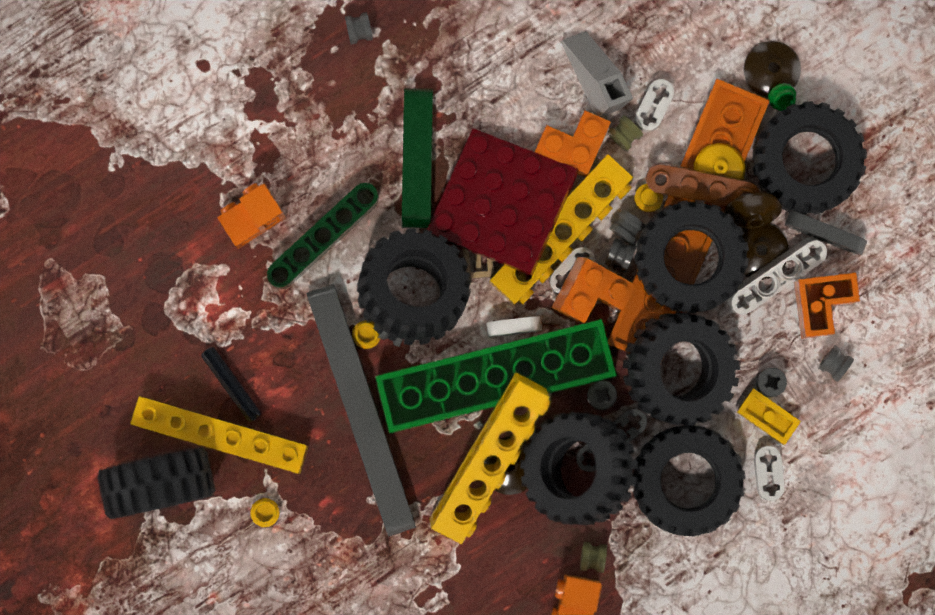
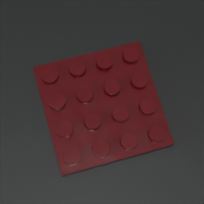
M472 128L427 230L432 231L431 236L439 238L442 235L448 239V243L533 276L579 171L575 167L560 163Z

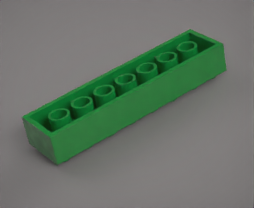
M601 319L375 377L389 433L391 434L494 408L515 373L545 387L549 394L616 376Z

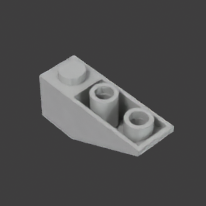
M587 32L561 41L595 115L602 117L621 110L633 99L622 73Z

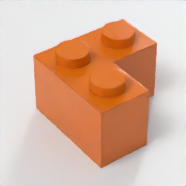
M584 110L573 136L546 125L535 152L577 168L579 171L578 175L586 178L611 121Z
M254 183L242 191L244 196L239 198L241 203L236 204L232 202L220 210L222 215L217 217L237 249L286 219L264 183L260 186Z
M577 257L551 308L575 321L585 323L597 300L613 309L623 311L636 285L588 258Z
M856 273L798 279L794 282L801 339L835 334L831 306L860 302Z
M564 574L563 580L558 579L555 591L556 598H559L558 609L552 608L551 615H594V612L597 611L602 583L598 580Z

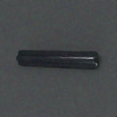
M214 347L206 349L201 354L205 363L247 421L253 422L260 417L261 411Z

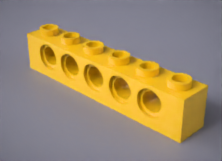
M607 154L567 197L546 244L552 252L551 258L546 261L539 260L532 278L527 282L519 281L515 274L516 269L504 265L490 279L489 283L514 306L518 302L524 304L534 294L531 288L539 280L543 284L554 272L550 267L558 259L563 262L574 251L570 246L577 238L582 242L592 232L593 228L590 226L597 217L602 221L613 209L609 204L616 197L622 199L633 188L629 184L633 177ZM599 183H604L610 188V195L601 198L596 195L594 187ZM579 204L587 205L591 211L590 216L585 219L579 218L575 214V207ZM559 225H566L571 230V236L566 240H561L556 236L555 228Z
M515 373L429 518L432 530L460 544L463 543L466 536H472L477 526L476 520L480 513H485L490 506L491 494L495 488L499 489L506 478V469L509 464L513 465L517 461L521 449H519L524 439L528 440L535 430L534 422L539 414L544 415L549 407V394L545 387ZM519 406L528 408L527 412L523 415L513 414L514 410ZM504 431L513 432L512 437L507 440L498 438ZM494 455L498 457L497 462L494 464L484 463L488 456ZM475 480L484 482L480 488L474 489L470 487V484ZM465 504L469 506V509L464 513L455 511L459 505Z
M138 397L131 420V425L298 474H301L309 447L308 445L144 397Z

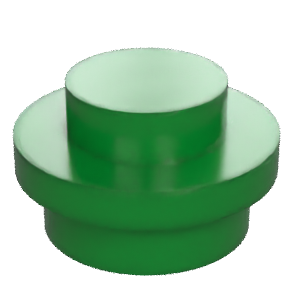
M787 83L775 86L768 95L769 104L776 110H785L788 106L796 103L795 89Z

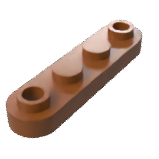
M666 163L653 164L646 173L647 185L656 193L695 201H705V203L724 207L740 197L743 192L760 193L757 185L749 180ZM659 174H663L666 177V181L662 184L655 181L656 176Z

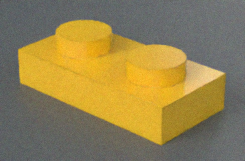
M752 388L736 411V413L782 445L787 443L801 423L796 417L754 388Z

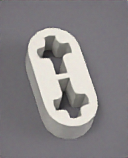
M659 79L652 82L635 116V124L641 131L652 132L660 125L674 95V89L670 82ZM661 86H664L668 98L662 97L659 104L654 103L656 93L653 89H659ZM650 107L656 109L652 117L656 122L655 124L650 122L646 126L643 124L644 119L640 115H646Z
M586 247L576 248L552 273L549 284L555 293L559 294L561 288L556 287L558 282L555 278L556 275L562 277L568 271H571L576 261L574 256L577 253L579 255L586 253L589 256L588 259L595 262V256L590 249Z
M541 316L486 323L488 337L542 331Z
M763 446L754 455L756 487L761 498L774 501L779 499L784 492L782 459L780 452L776 448ZM766 450L769 451L770 455L775 456V461L770 462L771 472H767L766 463L760 462V457L765 455ZM767 475H771L773 484H778V490L773 491V496H769V492L763 491V486L768 484Z

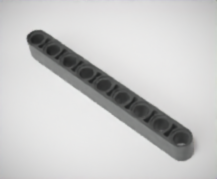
M331 284L307 292L306 294L388 537L414 529L416 525L335 285Z

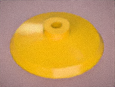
M715 143L706 146L699 152L694 162L695 170L744 179L745 162L741 154L728 144Z

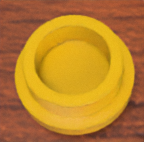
M643 184L636 190L634 201L641 211L654 212L662 205L663 194L656 193L647 184Z
M360 321L353 328L352 338L358 347L371 349L379 343V333L373 329L375 325L373 321Z
M262 498L252 505L250 514L256 525L269 527L277 522L280 510L275 501L269 498Z

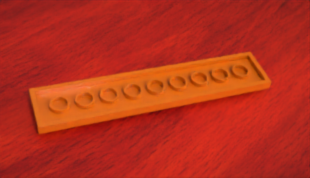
M716 79L680 167L694 169V162L699 152L706 146L715 143H724L734 147L741 154L745 162L770 100ZM668 195L663 208L675 205L681 201L695 202V200ZM719 206V207H721L720 210H721L722 212H724V210H725L726 207H724V206ZM696 230L682 231L669 240L664 253L665 265L672 277L679 282L693 285L712 239ZM638 270L632 281L636 287L624 310H620L608 339V345L627 352L628 343L634 344L637 340L633 336L638 329H646L645 323L647 321L659 319V316L662 314L676 313L665 305L661 306L655 302L656 299L651 294H647L642 281H639Z

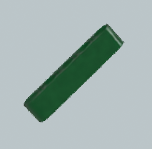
M404 88L402 228L427 229L429 224H431L433 89Z
M360 183L270 265L267 271V279L270 284L278 289H287L377 206L379 196L376 188L369 183ZM363 190H369L374 194L371 203L361 204L357 199L358 194ZM344 209L351 211L353 215L351 221L347 224H341L336 219L338 212ZM320 229H327L331 232V239L324 244L318 243L315 238L316 233ZM301 248L307 249L310 252V257L305 263H297L294 259L295 252ZM278 268L288 270V279L283 283H277L273 279V274Z

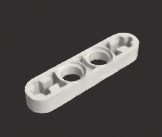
M814 237L802 240L745 279L739 285L736 292L727 299L728 305L739 314H747L821 264L827 256L825 244ZM810 246L816 248V255L814 257L808 255L810 253ZM799 254L800 256H802V260L805 262V264H802V261L799 258H797L796 255ZM793 260L795 262V270L789 275L783 274L782 267L784 263ZM764 277H770L772 280L771 287L766 291H760V280ZM750 287H752V290H753L756 294H758L757 297H755V296H753V295L751 294V293H753V292L749 290ZM741 294L745 297V304L743 306L738 304V296Z

